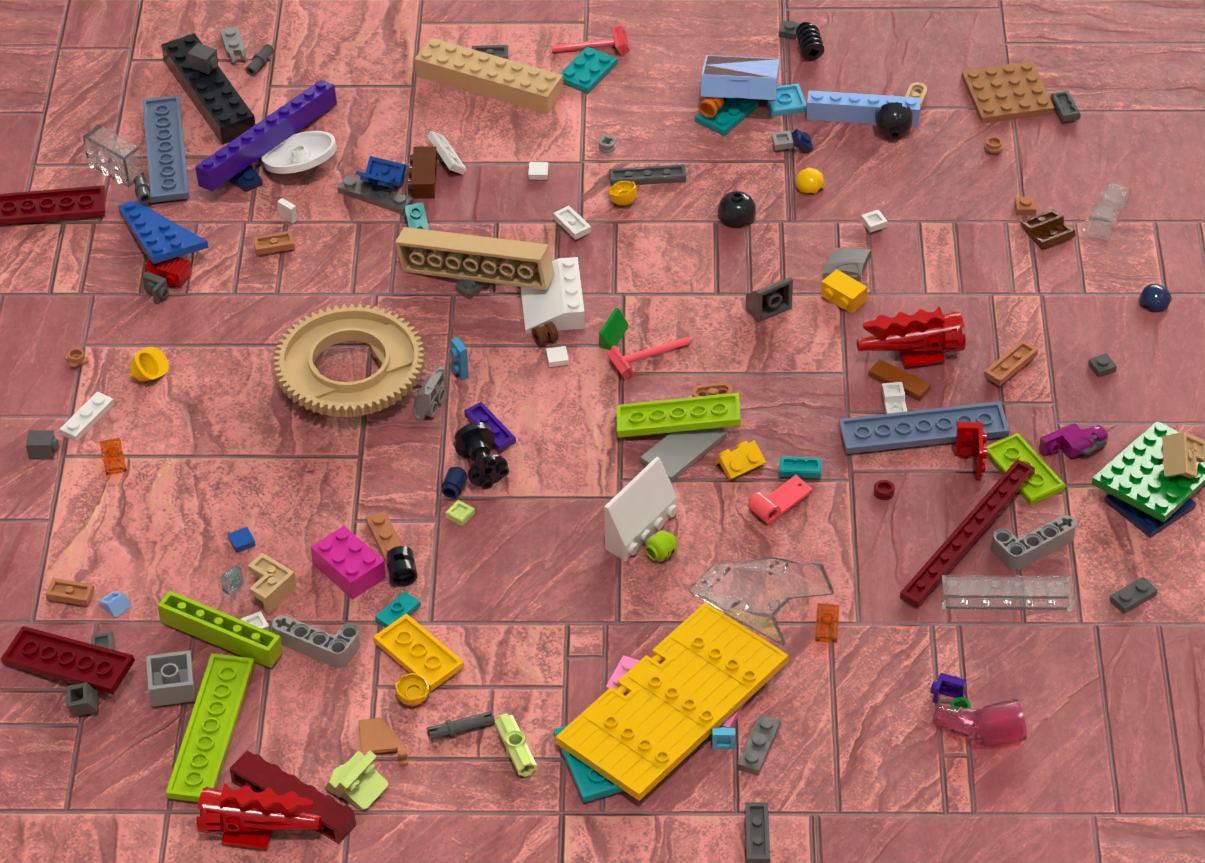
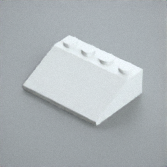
M578 257L558 258L552 261L555 275L547 290L521 287L525 333H532V328L542 327L550 321L554 323L557 331L585 329Z
M659 457L650 462L604 506L605 550L624 561L631 555H635L638 549L646 543V540L657 530H660L664 523L677 513V495Z

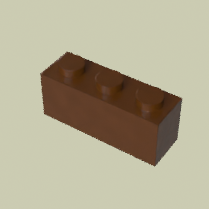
M436 146L414 147L413 154H410V166L412 167H409V178L411 179H408V191H412L413 199L435 198L437 148Z

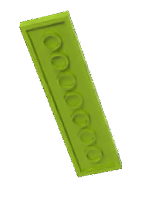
M211 653L166 790V798L198 802L203 788L211 787L216 789L254 669V658Z

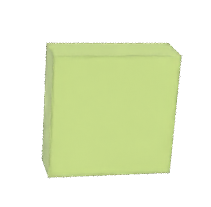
M457 500L445 512V516L447 519L463 526L475 514V508Z

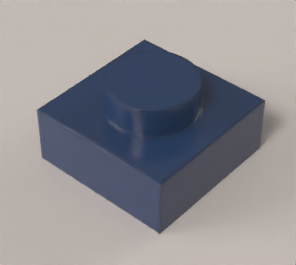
M798 129L792 132L794 146L806 153L813 150L812 139L808 133Z

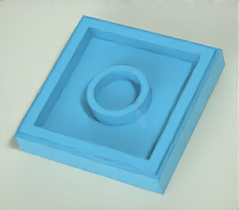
M799 83L778 86L776 100H765L771 117L807 112V104Z

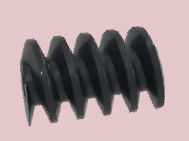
M809 22L799 24L796 28V35L803 58L811 60L821 57L825 49L819 28Z

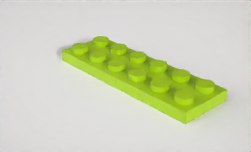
M739 393L616 405L618 438L741 425Z

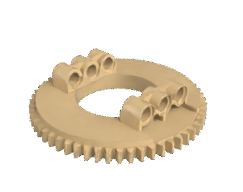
M343 304L341 309L335 305L334 310L327 307L326 312L320 309L318 315L312 312L311 318L304 316L305 321L299 319L298 325L293 324L292 329H287V334H283V339L279 340V345L276 346L277 351L274 352L275 377H277V383H279L280 388H283V393H287L288 398H293L294 403L298 402L299 406H304L306 410L310 409L314 413L318 412L321 415L337 417L364 416L388 408V406L394 405L398 400L401 401L403 396L408 395V391L413 390L412 386L417 385V380H420V375L423 374L422 369H424L425 363L423 342H421V337H418V332L415 331L414 326L410 327V322H405V318L399 319L398 314L392 316V311L385 313V308L378 311L377 306L373 309H370V305L362 308V304H359L357 308L354 307V304H351L349 308ZM358 341L367 343L373 358L377 359L380 369L368 378L359 381L339 382L321 375L314 363L320 353L328 347L341 342Z

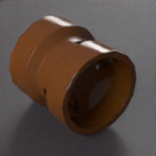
M550 321L542 327L532 328V336L537 346L540 347L545 345L547 341L553 342L558 340V331L554 323Z

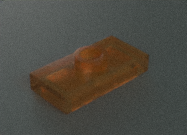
M120 438L100 441L106 475L127 472Z
M818 603L816 642L837 643L839 605Z

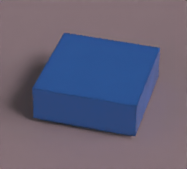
M248 527L228 533V539L236 553L256 546Z

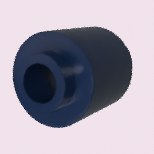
M449 468L441 485L442 493L446 497L456 498L461 494L468 478L463 468Z

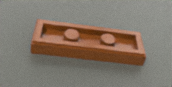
M880 359L868 372V376L882 383L902 382L905 394L919 401L931 389L930 383Z

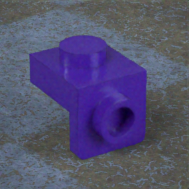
M940 673L938 680H934L931 686L930 693L934 694L933 702L938 703L941 695L952 698L964 697L966 680L957 676Z

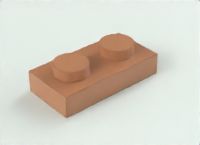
M292 231L253 237L256 255L295 249Z
M52 578L46 592V599L88 606L95 589L93 584Z

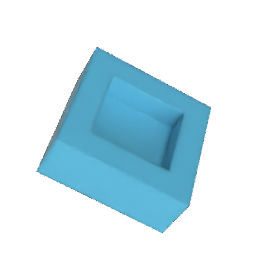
M712 728V749H735V728Z

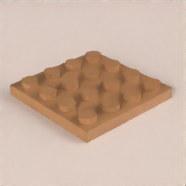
M1033 61L962 71V79L982 124L1054 113V106Z

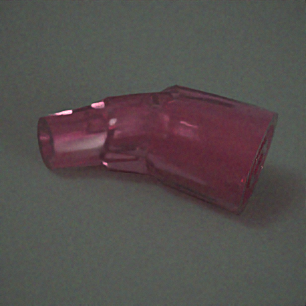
M1016 698L987 705L981 709L963 708L957 710L940 705L933 716V723L950 731L958 737L976 741L982 746L1019 742L1027 739L1024 715Z

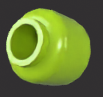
M660 530L646 540L645 552L651 560L663 562L676 553L677 539L672 533Z

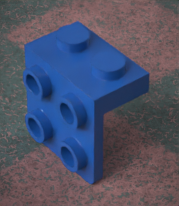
M370 156L366 173L356 171L355 175L360 176V180L367 183L394 189L395 186L402 187L407 165Z

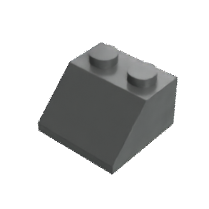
M793 279L779 280L746 294V309L758 323L792 309Z

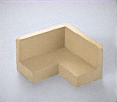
M1186 432L1162 436L1164 476L1183 475L1188 478L1197 477V462H1205V440Z
M261 553L248 565L249 572L260 578L249 588L250 594L263 602L264 612L268 615L297 589L295 572L264 553Z

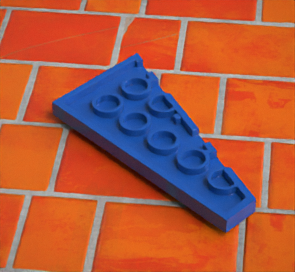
M129 201L118 206L119 213L152 264L209 248L207 240L138 201Z

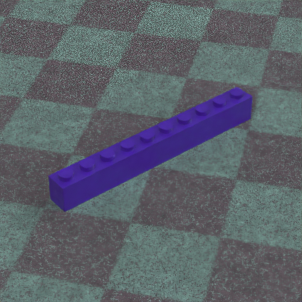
M323 80L317 81L314 85L291 99V101L195 166L198 186L214 191L335 106L337 99L334 84Z

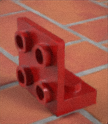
M957 422L955 456L976 457V480L981 481V473H985L986 461H983V459H987V446L983 444H986L987 431H983V422Z

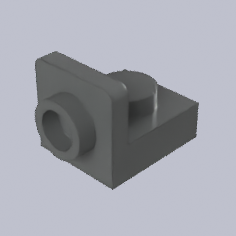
M147 271L142 276L144 288L153 294L154 303L159 304L169 293L167 280Z

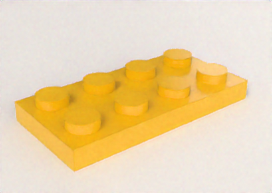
M407 613L373 636L374 643L409 673L422 675L427 680L430 691L464 668L463 660Z

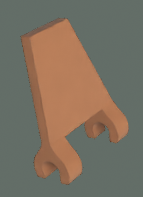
M382 718L359 720L361 753L364 756L369 751L373 753L398 751L399 766L408 765L406 745Z

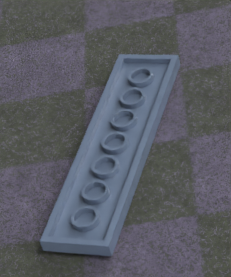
M176 95L142 99L151 203L188 199L190 197L180 97Z
M1001 401L841 418L838 424L846 454L952 443L956 441L957 422H983V431H987V439L1007 437L1010 432Z

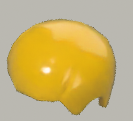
M809 167L797 174L795 185L802 193L817 194L819 189L824 190L825 180L823 174L818 169Z
M619 181L608 189L611 201L619 206L631 204L637 196L635 182Z
M410 673L402 675L399 681L395 683L397 698L405 705H419L425 701L429 694V684L420 674Z

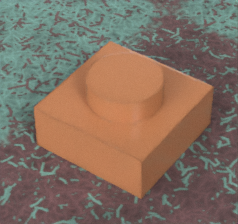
M1015 197L1016 214L1036 215L1035 197Z

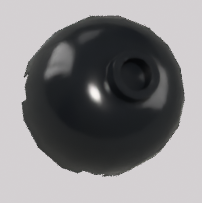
M887 103L881 106V110L875 112L876 127L885 137H902L912 127V110L909 106L907 108L903 107L902 103Z
M741 191L729 192L719 202L718 218L722 220L723 225L730 228H743L748 223L751 225L756 219L755 202L747 193Z

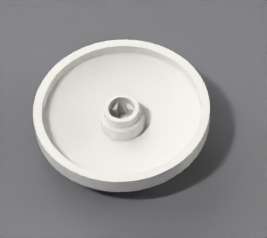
M301 132L293 134L262 156V161L265 169L269 172L278 174L296 173L318 166L328 160L336 152L337 144L334 136L328 132Z

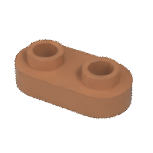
M726 382L698 385L693 388L692 397L733 393V388Z

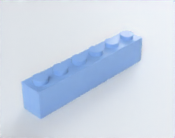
M808 91L807 120L876 124L875 112L881 110L882 105L899 102L902 103L903 107H910L913 116L912 127H919L921 98Z

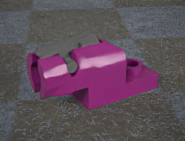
M1073 423L1040 437L1039 453L1044 457L1061 450L1069 459L1081 454L1088 456L1107 444L1108 434L1101 425L1081 430L1076 423Z

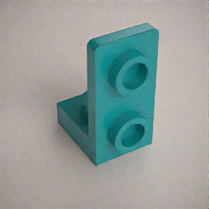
M423 202L405 205L403 215L404 219H407L408 227L429 230Z

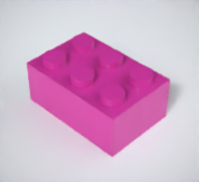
M342 526L311 546L313 565L352 600L386 578L384 560L345 526Z

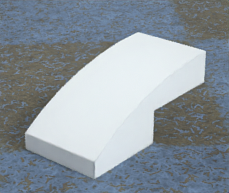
M902 382L882 383L886 414L906 412L907 407Z

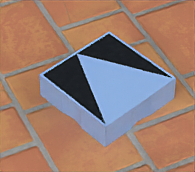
M706 55L701 75V97L776 100L780 59Z

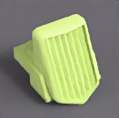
M358 751L347 763L334 769L325 789L339 798L342 797L360 810H366L387 788L388 782L373 768L375 765L372 762L377 756L371 751L365 756Z

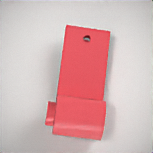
M795 475L768 496L763 492L752 494L749 498L748 507L768 524L775 521L812 493L813 489Z

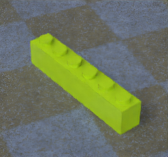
M170 590L157 605L161 623L240 656L254 658L255 662L272 668L283 653L281 637L279 635Z

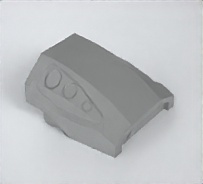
M835 248L825 266L823 278H826L838 269L859 282L863 271L867 268L868 260L872 257V249Z
M438 367L428 376L418 392L413 404V413L416 420L424 422L426 416L434 417L437 412L438 403L441 404L443 402L445 388L442 386L446 382L445 367Z

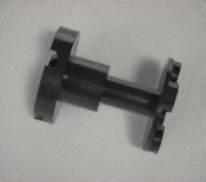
M479 422L480 425L475 426L470 423L457 431L454 436L455 442H453V446L459 456L471 458L472 461H475L468 471L470 482L473 485L481 486L483 489H489L493 484L508 475V463L500 455H490V448L495 441L491 427L483 422Z

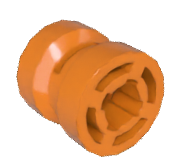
M706 97L700 103L699 110L706 117H714L723 106L724 99L722 97Z

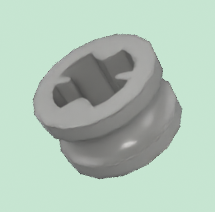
M611 135L601 136L599 138V150L603 153L613 152L616 148L615 138Z

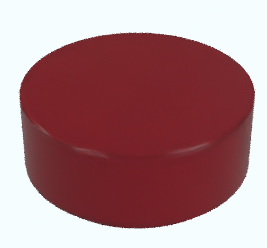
M880 480L875 483L874 495L876 498L889 500L894 496L895 486L892 482Z

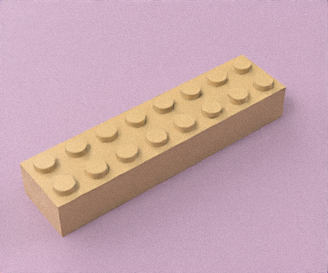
M434 38L429 39L414 59L415 75L418 77L546 114L550 112L564 92L563 75Z
M404 227L395 241L403 272L547 290L555 275L548 244Z

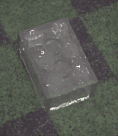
M101 125L96 126L83 136L87 164L91 168L100 171L105 176L116 180L119 184H123L128 188L134 184L135 176H144L139 146Z

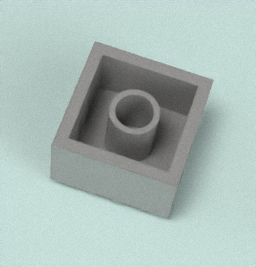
M190 650L146 656L148 690L152 707L196 701L194 670Z

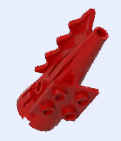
M940 307L934 312L919 309L914 315L899 312L893 318L879 315L875 320L863 323V329L873 335L857 339L858 351H900L905 368L945 362L942 351L959 352L965 350L966 337L965 334H962V328L964 327L963 319L960 312H951L943 315Z
M224 783L222 790L211 787L202 789L197 809H200V817L197 816L196 824L198 832H224L222 845L267 850L272 831L320 830L322 817L305 813V811L313 807L314 802L313 800L299 797L295 791H289L284 795H277L272 788H267L257 793L253 792L246 785L238 790H231Z

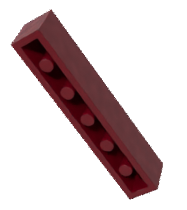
M246 751L230 767L232 782L241 788L246 785L253 792L257 793L267 788H272L277 795H284L289 791H295L299 797L313 800V807L305 811V813L322 817L320 830H314L338 844L356 826L355 812L349 806L338 803L330 795H324L317 791L314 786L303 783L295 775H289L282 771L279 766L265 761L258 754L254 755Z

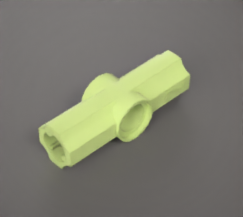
M507 713L500 715L495 720V727L506 748V755L512 760L518 775L524 777L532 775L537 770V765L526 744L524 733L520 731L513 715H508Z

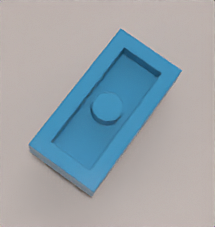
M458 337L451 339V348L449 349L452 357V363H450L451 370L461 380L469 378L467 348Z

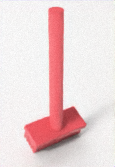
M621 24L617 27H612L614 39L553 45L552 53L582 50L587 46L590 48L615 46L620 55L623 56L624 53L630 51L627 32Z
M685 337L626 356H622L614 345L606 354L624 380L631 376H635L628 363L689 345L691 341L689 337Z

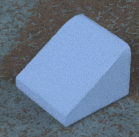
M112 591L98 602L99 606L113 617H118L131 607L125 593Z

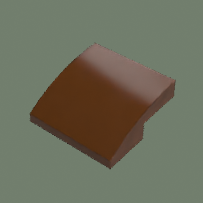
M1054 209L1021 221L1024 231L1042 249L1076 237L1075 229L1065 224L1064 216Z

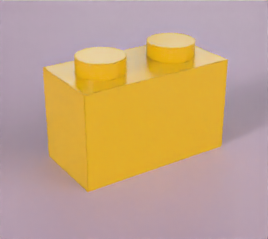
M836 269L822 281L821 296L852 314L867 301L868 287Z

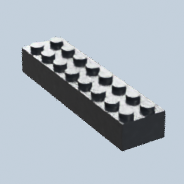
M195 33L161 44L164 63L222 145L233 141L255 125L254 114L218 65L209 74L190 68L188 52L197 43L202 44Z

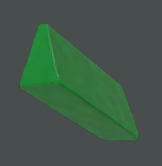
M619 308L613 310L599 332L600 348L611 350L614 345L617 346L629 327Z

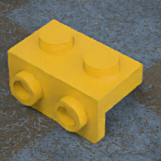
M755 440L750 443L744 441L736 445L737 449L733 451L727 449L718 454L719 458L715 461L716 466L721 464L729 481L766 463Z

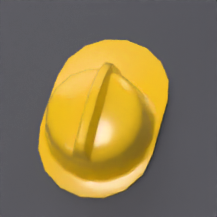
M147 347L135 353L134 358L130 361L131 372L129 377L134 376L141 382L157 379L168 372V360L158 348Z

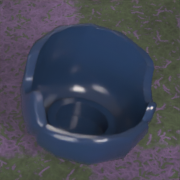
M1154 283L1149 284L1142 290L1138 300L1141 307L1147 306L1151 312L1163 311L1168 308L1171 302V294L1164 286Z

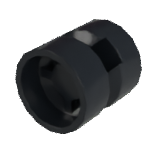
M397 546L390 549L386 554L391 583L399 587L413 584L418 576L412 549L407 546Z

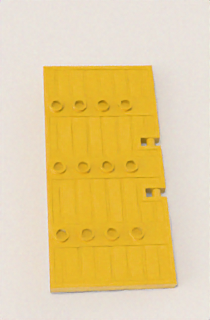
M705 602L652 649V658L647 655L617 681V689L610 687L556 736V744L640 801L712 734V728H718L783 668L788 663V654Z

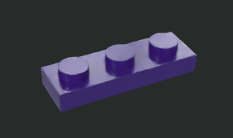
M482 402L464 410L465 417L474 426L480 425L479 422H483L491 427L495 439L493 446L498 452L516 443V437Z

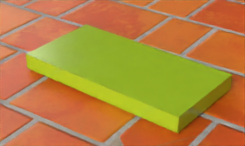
M1019 433L987 446V458L1002 475L1017 459L1035 468V474L1019 491V494L1030 506L1065 490L1066 485Z

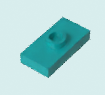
M780 456L779 477H793L797 475L800 478H821L822 458Z
M404 591L375 616V621L386 628L406 613L409 616L421 607V602Z

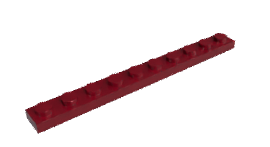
M1017 459L900 592V598L919 607L1035 474V468Z

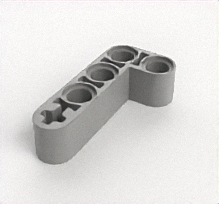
M1063 515L1019 539L1007 529H998L993 534L992 552L1007 568L1020 570L1071 543L1075 538L1076 520L1072 516Z
M284 615L278 616L272 621L273 633L281 637V644L333 667L340 668L346 666L361 646L359 628L355 624L343 625L334 636Z

